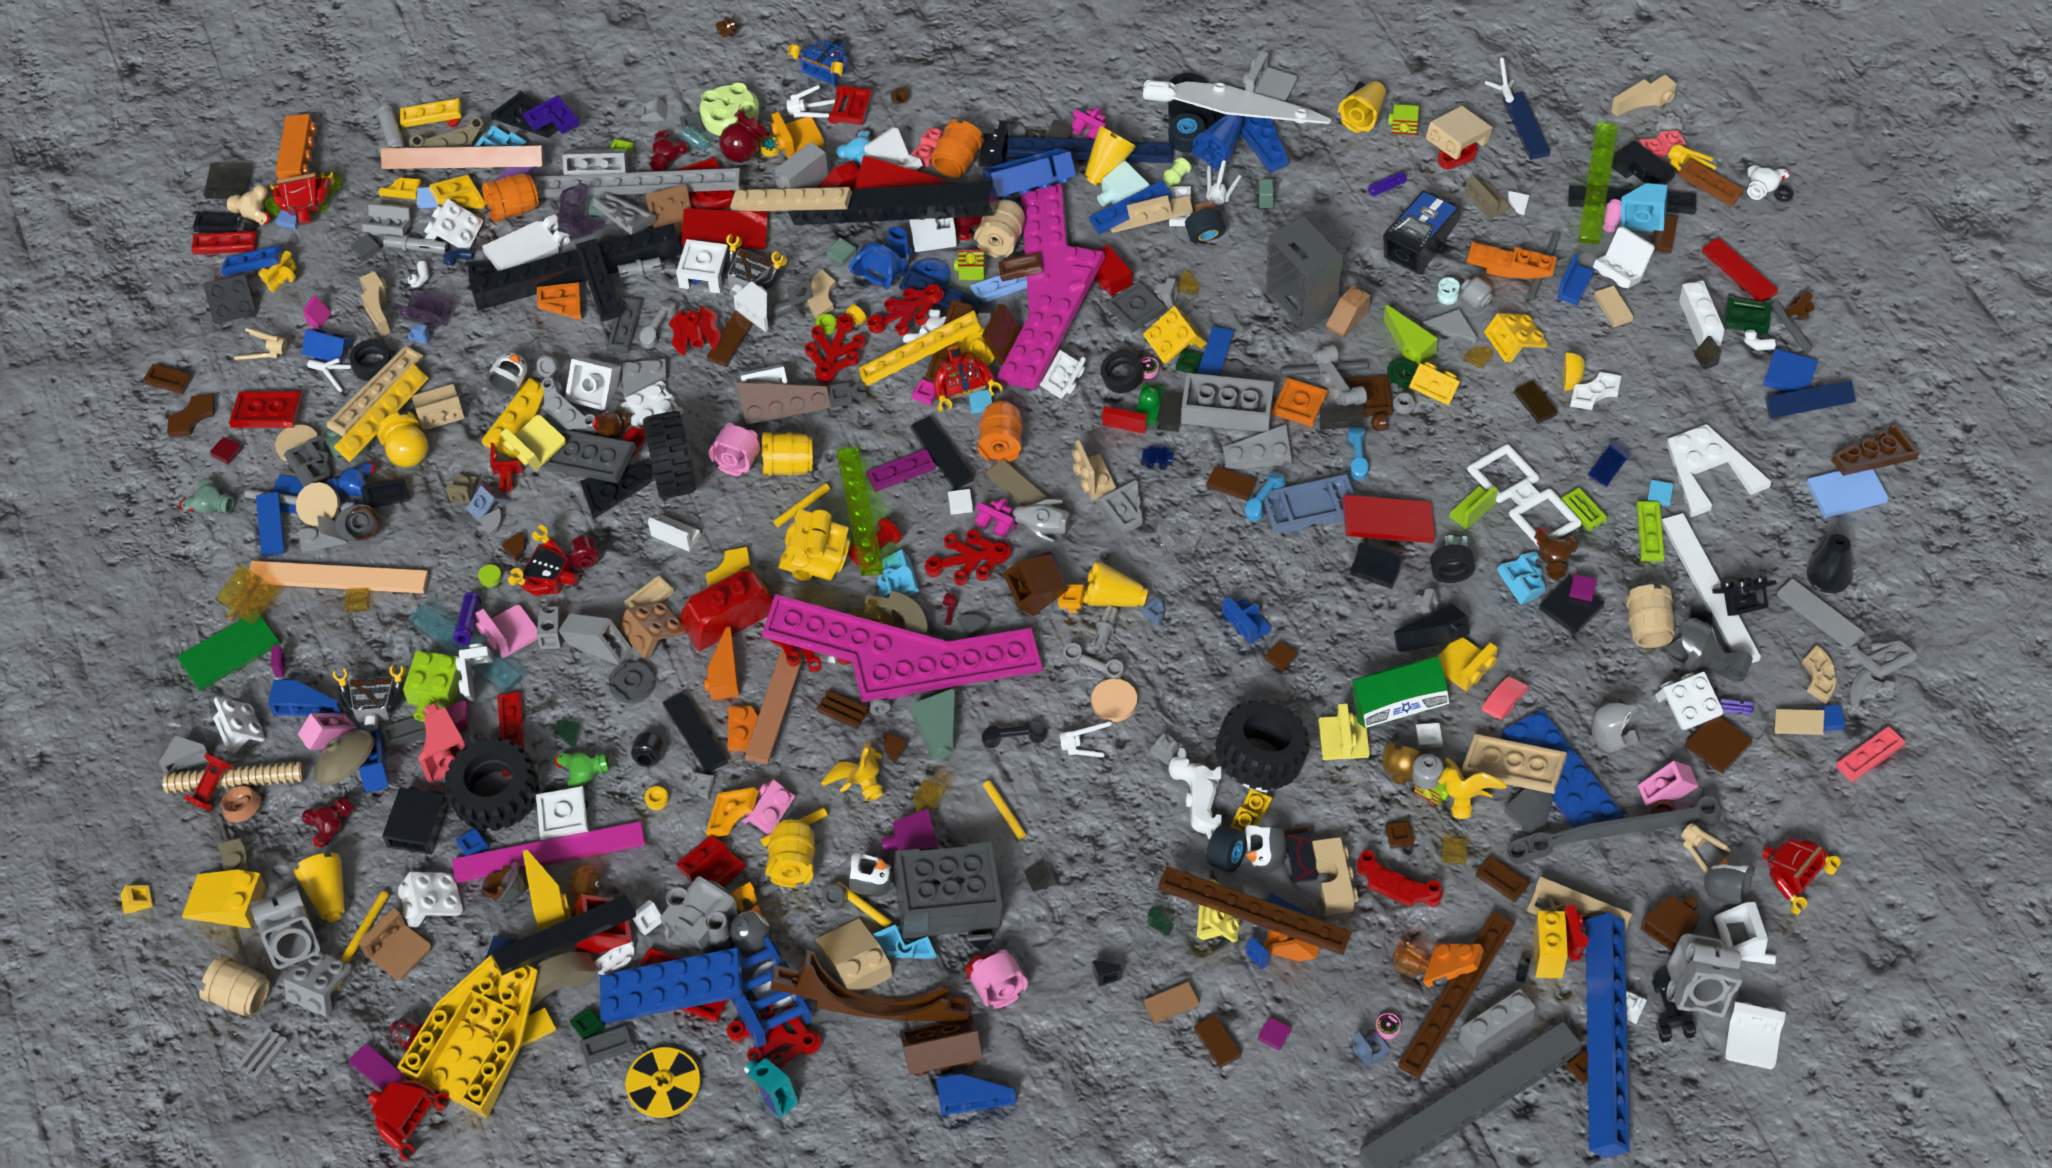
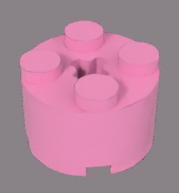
M727 423L710 447L709 457L712 462L715 460L719 464L718 468L727 474L739 476L743 472L747 473L760 452V444L757 440L758 435L753 430H746L732 423Z
M1000 950L995 955L985 960L979 959L972 965L971 982L987 1007L993 1005L994 1008H1002L1010 1005L1019 998L1018 993L1022 989L1025 991L1028 986L1026 976L1015 958L1007 950Z

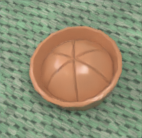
M247 786L232 788L223 796L221 801L223 817L229 822H242L249 819L259 809L261 796L258 792Z

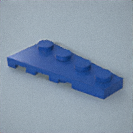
M1240 116L1243 122L1239 134L1266 169L1272 173L1288 166L1287 155L1281 140L1277 136V130L1273 126L1271 118Z

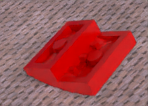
M712 834L676 863L677 868L691 882L697 876H700L707 881H714L723 887L745 869L744 863L730 853L726 845Z

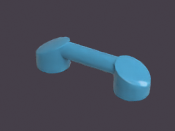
M1359 426L1348 429L1347 439L1354 445L1355 459L1351 463L1350 474L1356 480H1363L1368 476L1369 465L1367 460L1363 458L1362 442L1365 440L1366 430Z
M1279 472L1267 474V482L1256 497L1250 499L1245 505V515L1249 521L1255 522L1263 517L1262 502L1271 490L1286 486L1284 474Z

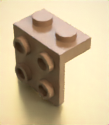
M686 184L646 194L648 212L656 215L653 227L657 228L673 223L677 235L681 236L684 208H691Z
M662 602L627 608L618 628L643 658L652 656L658 640L683 635L686 631L680 621Z
M394 908L384 914L379 922L371 930L367 931L359 941L364 955L396 980H402L431 950L430 943L406 926L400 912Z

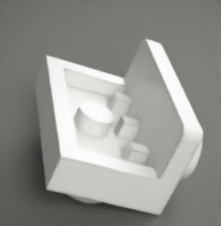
M1059 350L1039 385L1060 399L1066 393L1071 394L1077 384L1074 382L1075 378H1079L1085 370L1083 364L1086 358L1082 356L1077 361Z

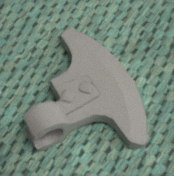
M1865 668L1855 677L1850 690L1851 704L1853 707H1859L1863 699H1875L1878 693L1886 698H1893L1896 684L1891 681L1880 682L1874 680L1872 672Z

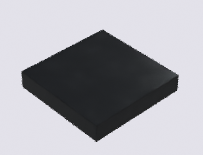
M1568 577L1539 605V610L1576 635L1604 607L1605 602L1593 595L1592 602L1569 597L1573 580Z

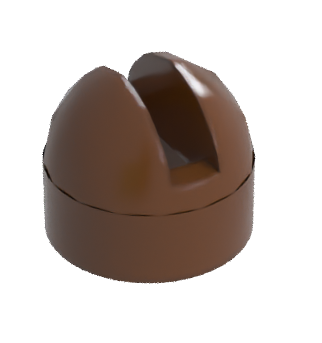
M902 87L895 88L891 92V100L896 104L905 103L908 100L907 90Z
M1385 413L1374 415L1371 419V426L1374 430H1387Z

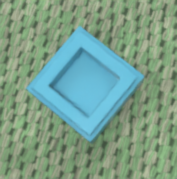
M981 390L969 394L971 414L982 413L992 403L989 390Z
M1651 480L1647 501H1660L1661 505L1670 506L1673 484Z

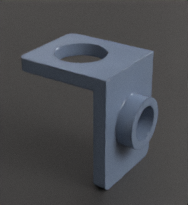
M481 485L469 503L467 510L479 521V517L486 515L495 501L508 503L510 499L497 487Z
M1358 1031L1354 1033L1353 1050L1357 1057L1362 1058L1367 1066L1390 1052V1048L1377 1032H1374L1365 1039ZM1368 1043H1378L1381 1050L1376 1054H1372V1048Z

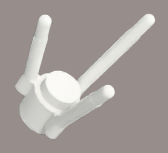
M817 85L801 93L791 95V99L787 100L788 113L790 116L794 115V118H828L830 115L827 113L803 111L810 107L834 104L835 99L805 103L804 99H800L818 90L820 86Z
M1225 160L1221 163L1217 183L1213 186L1211 166H1207L1206 198L1208 201L1213 200L1215 205H1222L1224 202L1229 201L1231 193L1242 177L1238 175L1227 191L1225 185L1221 184L1225 170Z
M1109 721L1076 731L1060 732L1062 751L1068 750L1069 755L1078 754L1104 757L1105 754L1102 752L1076 749V747L1080 746L1079 735L1111 726L1112 723Z

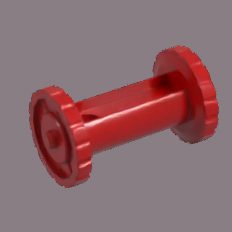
M881 518L877 522L879 530L860 547L851 545L848 548L850 559L862 570L867 571L872 567L870 559L889 542L897 544L902 540L899 530L886 518ZM863 550H868L870 553L866 554Z
M205 753L204 757L210 762L193 795L185 793L183 798L198 808L202 807L212 811L214 806L209 803V800L224 770H233L234 765L225 761L223 757H216ZM214 766L218 767V772L216 774H213L211 772V769Z

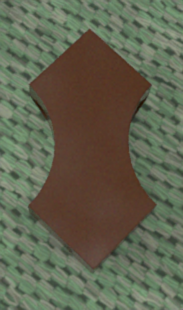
M213 394L191 396L189 404L182 411L168 415V436L192 435L194 427L200 421L213 417Z

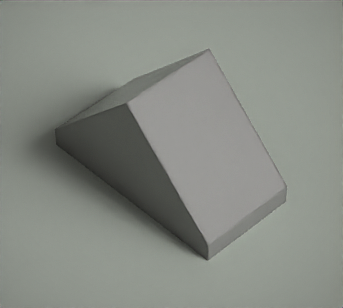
M175 735L160 759L159 764L164 774L170 773L172 775L173 772L179 773L208 762L204 757L205 753L208 752L203 744Z

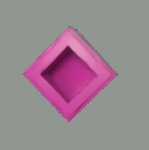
M314 295L303 310L307 323L319 328L323 327L331 314L329 309Z
M461 701L445 708L457 729L468 728L469 707L467 701Z

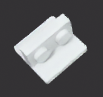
M218 696L214 699L218 712L213 719L228 752L235 754L249 739L260 742L266 739L262 726L259 724L254 713V708L250 704Z

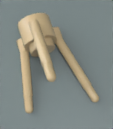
M245 328V331L249 332L250 335L267 340L266 350H269L270 353L234 356V359L246 360L269 357L277 359L278 354H285L287 339Z
M1695 823L1689 824L1681 835L1685 840L1683 846L1690 851L1705 874H1707L1709 868L1696 852L1694 846L1699 848L1707 840L1727 853L1731 852V849L1726 844L1706 833Z

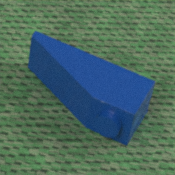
M287 678L273 680L268 702L273 715L309 716L310 713H342L338 701L297 680Z
M381 729L369 732L374 738V746L366 761L359 767L365 792H376L389 787Z
M950 1073L936 1078L942 1116L1016 1104L1015 1089L962 1074L955 1075Z

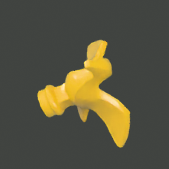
M867 739L859 764L838 762L826 774L821 783L825 786L837 780L848 779L840 789V792L847 790L852 784H860L863 790L862 795L866 801L878 799L883 795L881 784H878L876 781L879 766L875 759H881L882 755L871 747V740Z
M1449 758L1445 759L1447 767L1438 779L1440 784L1446 782V792L1454 798V804L1451 806L1452 816L1458 819L1471 817L1473 807L1470 804V800L1472 797L1477 795L1493 797L1491 793L1483 790L1484 788L1506 789L1507 784L1484 772L1473 774L1465 779L1458 765Z

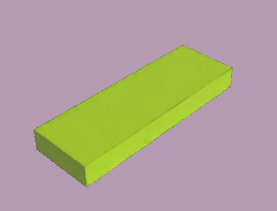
M1637 501L1636 511L1640 560L1664 561L1660 501Z

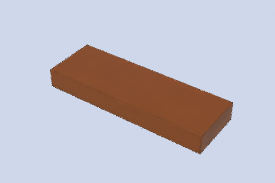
M1692 159L1688 160L1678 174L1682 179L1731 207L1744 191L1743 188Z

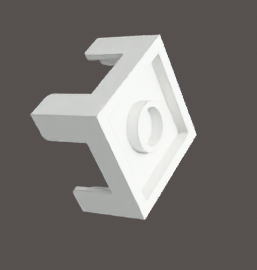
M687 239L676 271L679 288L689 289L688 279L708 281L710 292L720 293L723 286L721 272L725 265L728 245Z

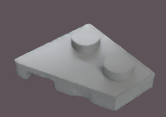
M665 359L622 363L624 401L626 397L659 381H667Z
M1136 480L1099 499L1100 505L1123 535L1142 525V512L1138 482Z
M1901 641L1871 644L1870 649L1858 650L1857 646H1852L1849 651V655L1879 678L1916 660V652Z

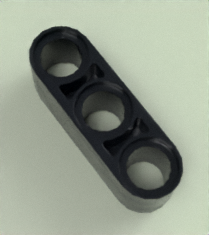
M1632 140L1620 149L1634 161L1632 174L1645 184L1666 185L1674 179L1673 169L1638 142Z

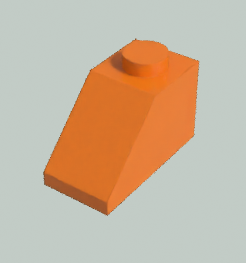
M1270 929L1263 946L1270 954L1297 962L1316 959L1320 948Z

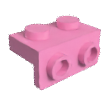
M774 779L767 784L762 783L759 786L753 812L745 814L741 820L745 824L749 821L768 835L771 834L772 829L779 823L795 798V795Z

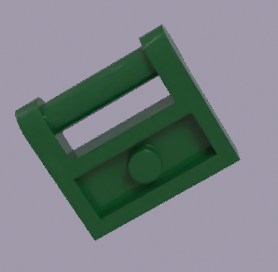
M1728 295L1724 328L1743 331L1755 330L1758 333L1768 334L1772 301L1765 300V302L1736 299L1735 296Z

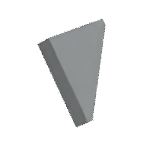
M1459 309L1423 322L1425 330L1430 328L1440 331L1443 335L1470 340L1472 344L1477 342L1476 335Z

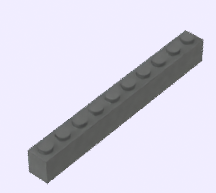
M1564 1022L1557 1026L1551 1025L1543 1032V1035L1537 1039L1535 1037L1529 1039L1518 1051L1512 1050L1508 1052L1499 1063L1489 1064L1483 1070V1073L1476 1077L1475 1075L1470 1076L1463 1082L1462 1086L1456 1090L1454 1088L1448 1090L1437 1102L1431 1101L1427 1103L1418 1114L1408 1115L1403 1119L1402 1124L1395 1128H1387L1381 1134V1137L1375 1141L1369 1140L1365 1142L1360 1148L1359 1162L1364 1168H1403L1570 1062L1580 1054L1582 1044Z

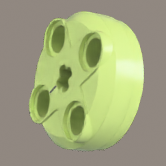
M734 83L718 87L714 90H708L701 96V120L705 128L713 134L720 136L726 126L735 123L737 119L734 117V114L738 109L744 111V115L751 120L753 118L758 122V99L743 83Z

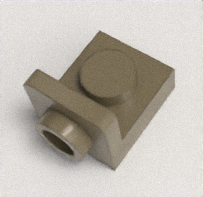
M455 474L452 484H447L446 486L449 500L457 503H470L478 484L477 477Z
M229 839L218 844L224 871H250L247 850L242 839Z

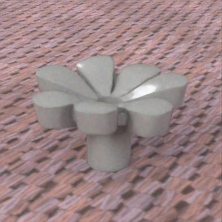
M1673 113L1666 114V117L1660 115L1657 119L1659 123L1655 126L1657 131H1681L1683 129L1681 119L1675 117Z

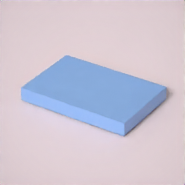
M1874 469L1845 476L1840 471L1809 478L1806 482L1824 518L1887 503L1888 496Z

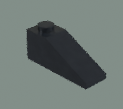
M1452 603L1394 631L1396 647L1399 652L1449 644L1470 634L1467 615Z

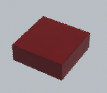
M223 436L210 450V454L212 457L229 465L241 452L242 448L239 444Z

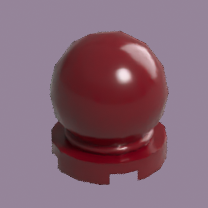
M740 109L734 114V117L737 119L736 122L726 126L719 138L722 154L728 160L736 163H742L754 157L759 149V140L767 141L771 136L766 128L755 119H748L744 115L745 112Z

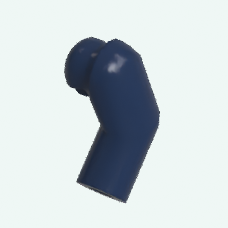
M462 248L447 251L442 256L444 257L443 264L454 265V258L472 260L474 251Z

